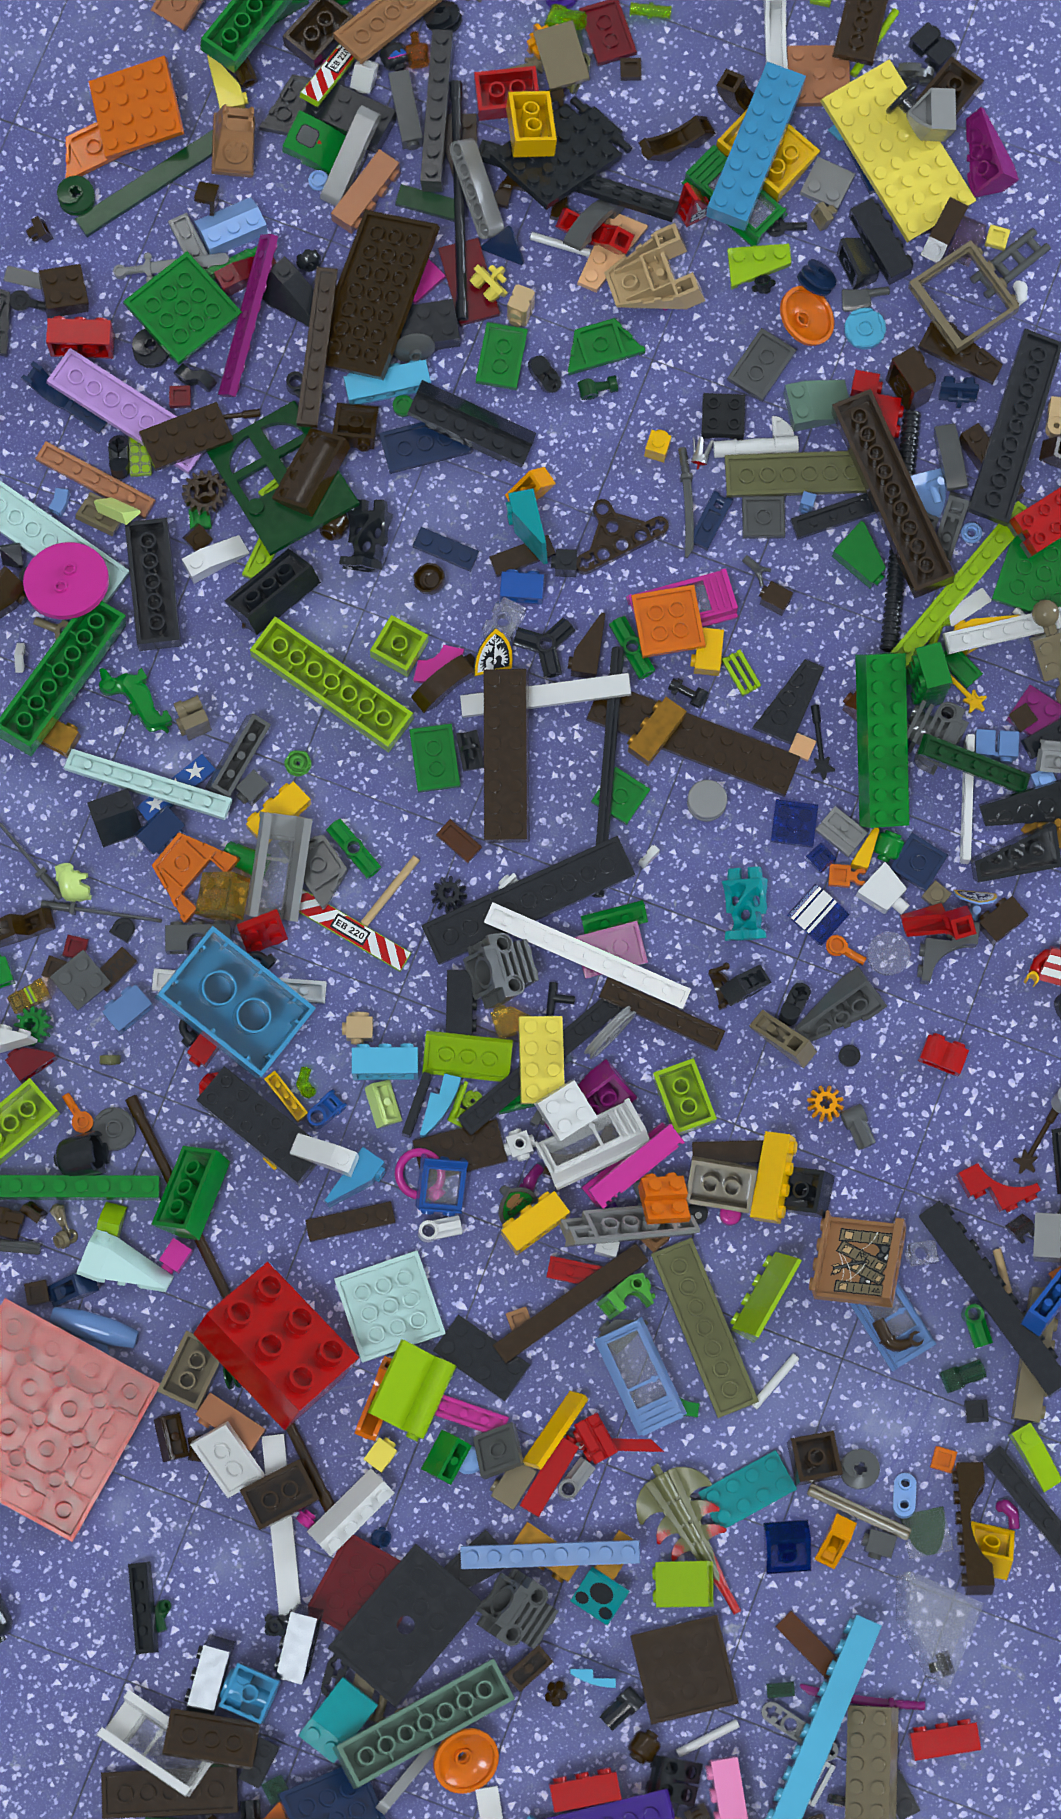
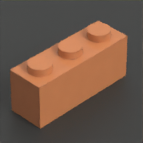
M211 1392L195 1414L199 1417L197 1422L208 1429L210 1426L216 1428L228 1421L250 1452H253L267 1431Z

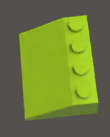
M775 1252L773 1256L768 1255L762 1265L765 1267L763 1274H757L752 1283L755 1287L751 1294L746 1293L741 1302L744 1306L741 1313L736 1312L730 1322L733 1324L731 1330L754 1343L759 1338L802 1260L779 1252Z

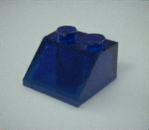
M808 1520L763 1523L766 1573L811 1571V1535Z

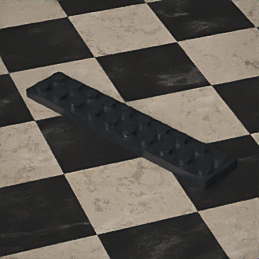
M1026 328L1023 330L967 512L1006 527L1009 524L1061 354V342Z
M615 836L421 926L438 964L441 965L467 953L469 946L482 941L487 935L496 933L509 934L484 923L492 902L537 921L636 875L619 837Z

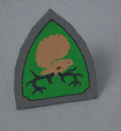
M506 1185L499 1189L503 1195L498 1209V1216L502 1225L510 1218L518 1216L520 1211L526 1206L532 1205L538 1200L531 1189L525 1187L510 1189Z

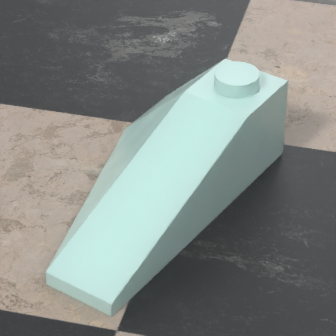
M98 1229L95 1230L89 1240L76 1273L97 1282L104 1283L106 1279L118 1281V1285L125 1286V1283L137 1284L142 1289L161 1292L167 1291L174 1277L118 1237Z

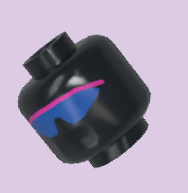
M392 40L379 53V57L387 71L396 72L406 69L405 65L409 62V56L402 43Z

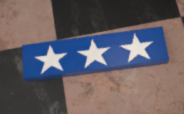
M201 754L171 780L198 787L214 773L215 768ZM148 797L136 809L148 821L163 806H168L171 809L174 804Z

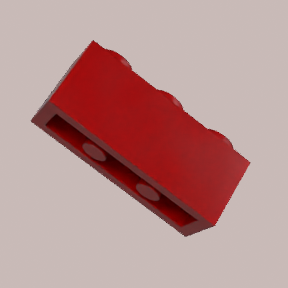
M970 1718L957 1720V1725L949 1726L948 1722L935 1724V1729L926 1730V1726L914 1727L913 1732L908 1733L913 1761L982 1750L977 1723L971 1722Z

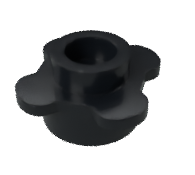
M760 275L755 278V285L751 288L753 292L758 291L761 294H768L771 292L772 286L776 285V282L773 279L771 280L768 275Z
M267 1614L264 1618L266 1621L264 1630L266 1635H284L286 1631L284 1627L285 1616L282 1614L279 1616Z

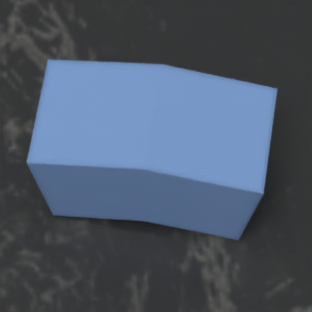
M55 488L54 498L48 507L50 512L60 517L63 516L69 502L70 492L68 489Z

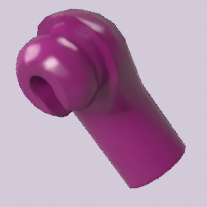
M535 1164L519 1187H525L534 1192L537 1180L544 1171L543 1167Z
M1007 1499L997 1501L996 1510L1008 1516L1009 1529H1020L1018 1508Z

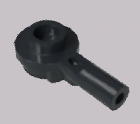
M779 218L766 232L773 237H778L784 234L785 231L807 230V222H785L782 218Z
M23 290L14 291L10 296V305L14 310L24 311L31 307L45 311L44 302L30 299L29 295Z

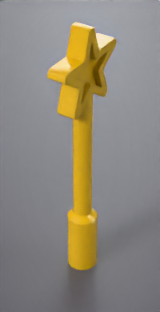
M951 675L953 684L967 697L963 699V702L969 705L968 713L971 714L975 709L984 712L985 709L982 702L987 696L978 697L975 690H972L970 694Z

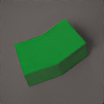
M680 1398L687 1413L683 1416L697 1418L700 1403L688 1402Z

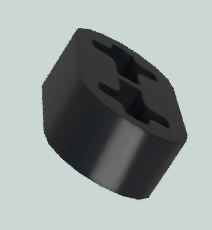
M337 1656L329 1659L322 1680L321 1691L326 1697L329 1694L325 1685L330 1684L333 1677L336 1678L334 1686H336L345 1677L348 1665L341 1660L344 1668L338 1670L337 1676L333 1675L334 1667L331 1666V1663L340 1659Z

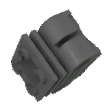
M922 700L920 706L915 705L908 720L911 722V725L907 723V739L911 741L908 752H912L915 744L919 745L920 748L923 734L932 735L955 745L960 742L969 722L962 719L966 709L951 702H944L938 707L933 717L930 714L934 705L930 704L926 713L922 712L926 701ZM918 748L914 757V763L919 769L934 775L938 766L946 770V765L918 755Z
M505 933L490 934L477 944L469 946L467 948L469 956L463 959L465 969L471 978L474 1000L482 999L485 1009L505 1004L520 995L525 988L539 980L538 970L534 965L532 950L527 939L512 942L511 938Z
M513 1568L508 1576L500 1573L495 1580L492 1591L476 1609V1611L482 1614L476 1624L508 1646H516L522 1641L532 1649H535L537 1644L542 1641L544 1633L554 1622L559 1611L546 1603L548 1591L545 1587L516 1568Z

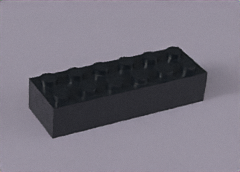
M167 518L131 521L125 525L136 639L139 651L182 647Z

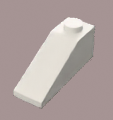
M238 535L201 548L184 557L182 562L195 584L249 554V551Z
M300 1133L297 1134L290 1151L291 1155L352 1177L359 1159L357 1152Z

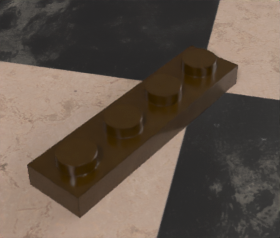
M391 1201L305 1220L310 1242L396 1224Z

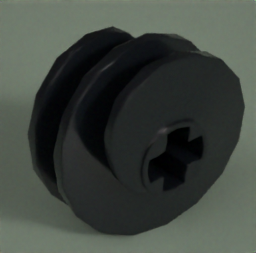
M441 1L423 15V19L426 22V27L431 31L432 29L453 30L454 33L461 25L462 15L455 3Z
M142 329L134 336L132 351L135 360L141 366L156 368L167 361L169 354L146 329Z

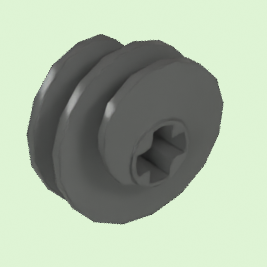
M854 1449L848 1452L840 1461L843 1471L841 1479L851 1488H868L879 1477V1461L868 1450ZM859 1463L863 1464L862 1468H865V1472L860 1473V1475L856 1474L857 1471L854 1470V1466H858Z

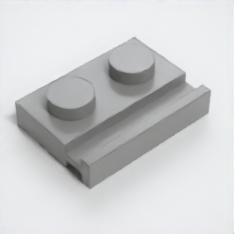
M1040 739L1041 748L1038 749L1035 770L1061 773V741Z
M836 806L815 829L819 835L846 857H849L868 835L866 830Z

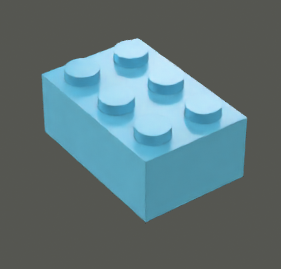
M408 1043L400 1044V1047H392L391 1044H379L378 1047H370L369 1044H357V1048H352L353 1080H419L418 1047H413V1044Z

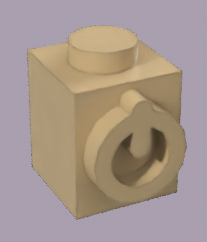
M367 1012L348 1013L346 1022H342V1035H346V1040L351 1041L353 1045L364 1044V1041H373V1016H369Z

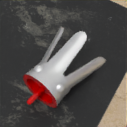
M693 437V457L691 462L697 464V469H699L700 465H707L708 455L714 440L709 442L703 454V437L698 439L696 452L695 439Z

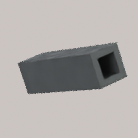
M409 69L388 73L394 109L396 110L403 150L418 149L420 146H423V137Z

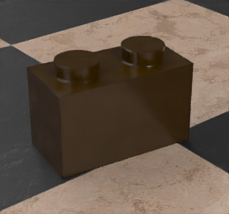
M1013 896L1009 899L1002 898L995 904L997 908L994 911L990 912L987 910L979 917V930L993 946L1029 916Z
M538 1645L505 1675L517 1690L521 1692L553 1663V1660Z

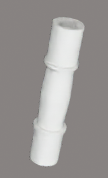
M797 435L774 436V438L714 441L713 450L714 458H724L725 455L795 453L799 451Z

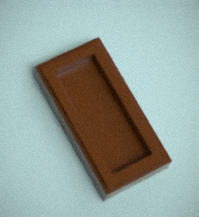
M451 819L436 834V837L467 864L482 849L480 844Z

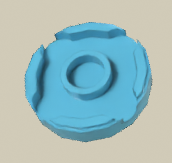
M859 308L853 311L844 325V333L848 342L859 349H871L878 346L886 332V323L882 315L870 308Z

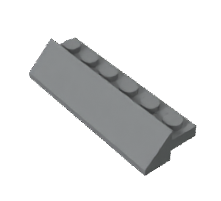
M642 1205L584 1210L581 1218L560 1220V1229L566 1239L565 1247L687 1236L700 1233V1228L693 1215H690L689 1222L647 1224Z

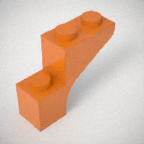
M384 1356L354 1433L372 1441H376L384 1421L368 1413V1410L391 1363L392 1358Z

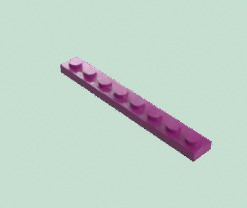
M261 234L240 309L242 313L238 317L218 395L223 397H236L240 388L239 382L245 369L246 356L251 347V337L256 328L255 322L261 309L263 293L267 287L266 281L272 268L273 255L277 249L278 236L274 234Z

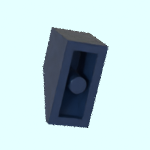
M76 1273L48 1286L53 1308L100 1291L97 1281Z

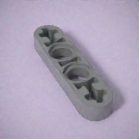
M775 1702L765 1703L761 1709L762 1717L768 1723L801 1744L803 1739L799 1736L806 1723ZM775 1706V1712L779 1715H782V1711L786 1713L779 1725L775 1723L779 1719L774 1716L767 1717L768 1712L765 1711L767 1707L772 1708ZM788 1718H793L796 1721L797 1726L793 1731H787L784 1728V1722ZM833 1742L831 1749L834 1753L833 1755L828 1754L826 1761H831L838 1755V1747L835 1742Z
M437 1743L419 1754L375 1807L383 1815L434 1756L439 1747Z

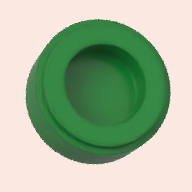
M407 395L397 396L393 401L394 413L400 417L409 416L407 413L412 404V399Z

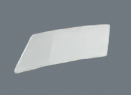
M983 588L962 600L949 616L951 626L956 625L991 602V598Z

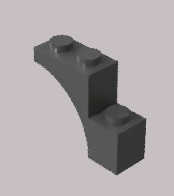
M974 922L977 934L957 940L952 935L947 934L946 938L950 940L926 938L924 944L920 943L919 956L922 957V964H918L917 977L920 978V984L928 985L930 983L935 965L945 955L957 949L975 948L977 946L980 923Z

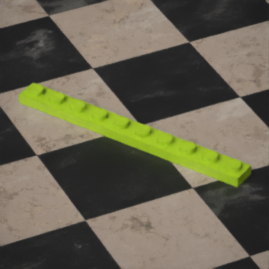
M1017 501L1010 519L1027 509V507ZM998 524L955 575L954 583L947 585L890 652L906 653V667L909 665L915 648L926 645L1015 537L1008 526Z

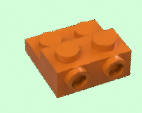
M671 1172L664 1177H656L655 1174L651 1173L641 1178L638 1191L647 1224L689 1222L691 1216L686 1200L688 1191L684 1176H677L676 1173Z

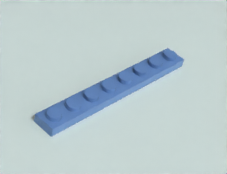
M640 1540L460 1546L461 1569L637 1564L641 1562Z

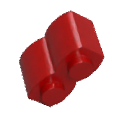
M933 1033V1035L929 1034L926 1037L918 1061L958 1077L961 1074L969 1050L965 1048L963 1043L957 1041L950 1043L945 1040L944 1036Z

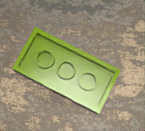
M426 1031L422 1073L424 1071L434 1075L444 1076V1074L462 1078L501 1082L510 1075L513 1040Z

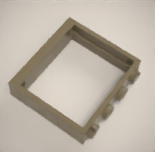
M972 240L911 280L908 285L910 292L955 354L1011 318L1019 310V302L1016 300V296L1009 293L1002 277L998 278L994 272L995 267L989 260H985L982 256V249L974 245ZM969 255L1008 310L964 340H961L923 288V285Z

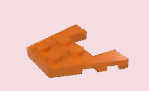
M179 832L154 861L152 867L164 889L170 895L174 907L177 908L181 915L180 918L184 923H188L199 908L184 895V892L210 861L215 863L224 873L229 874L240 861V858Z

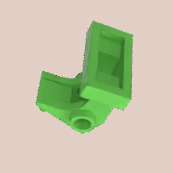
M644 1273L628 1276L596 1304L608 1319L612 1320L627 1308L624 1304L626 1296L637 1297L648 1308L654 1303L655 1294L650 1293L651 1285L649 1279L645 1278Z

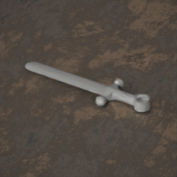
M147 252L144 254L145 262L143 265L124 267L119 264L114 267L113 272L118 279H124L126 275L145 273L147 275L146 282L153 278V273H160L176 259L151 262L152 255ZM226 253L193 257L201 267L226 264L229 260V256Z

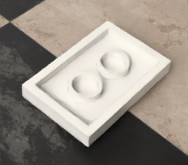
M228 1421L195 1439L190 1444L227 1498L265 1476Z

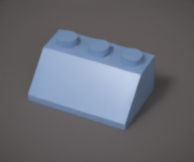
M251 197L215 212L214 216L208 215L194 221L209 254L228 252L260 238L261 234H268L266 222Z

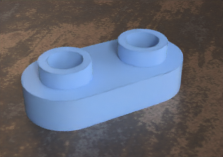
M902 1473L894 1481L893 1511L897 1517L907 1519L915 1512L916 1480L911 1474ZM903 1481H908L910 1485L908 1487H903L901 1483ZM905 1502L908 1504V1508L903 1509L900 1504Z

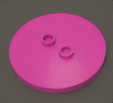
M65 542L45 548L30 561L24 574L23 586L29 603L42 615L53 619H73L87 614L100 604L108 590L109 573L103 558L97 551L84 544Z

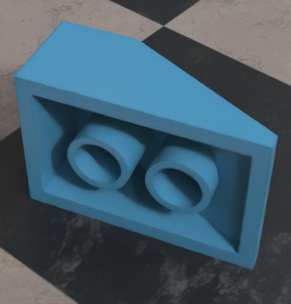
M362 1147L358 1153L359 1159L352 1177L344 1174L341 1176L324 1200L326 1206L331 1208L367 1189L376 1181L379 1183L386 1174L385 1162Z

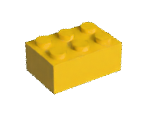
M550 91L508 92L506 111L513 157L554 156L557 138Z
M547 1191L538 1198V1203L532 1207L531 1204L520 1211V1217L516 1220L512 1217L502 1225L501 1235L516 1256L557 1227L561 1219L569 1218L570 1211L555 1191L551 1194Z

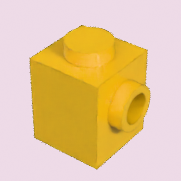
M651 430L644 457L664 463L672 436L668 435L664 430Z

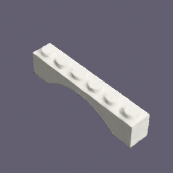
M763 0L766 63L768 61L788 69L786 0Z

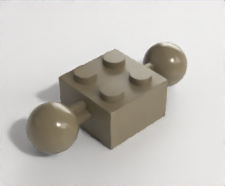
M1041 600L1033 607L1032 618L1037 625L1043 627L1044 633L1029 638L1040 678L1044 682L1058 678L1059 685L1055 696L1061 705V628L1057 629L1055 624L1059 618V608L1050 600Z

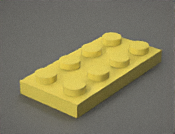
M562 1016L518 1017L521 1104H534L565 1084Z

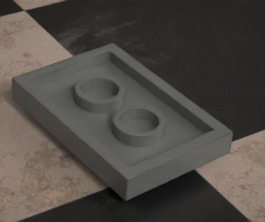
M761 328L727 377V381L763 402L795 355L796 349Z

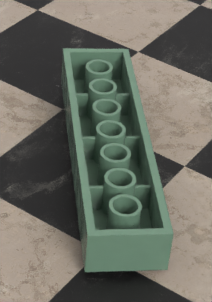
M493 1658L334 1746L332 1749L353 1789L515 1698Z

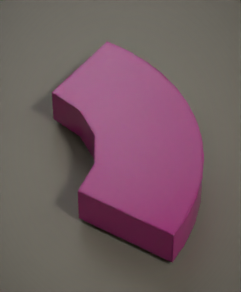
M443 645L441 651L434 658L418 660L413 682L424 683L445 664L463 655L464 649Z

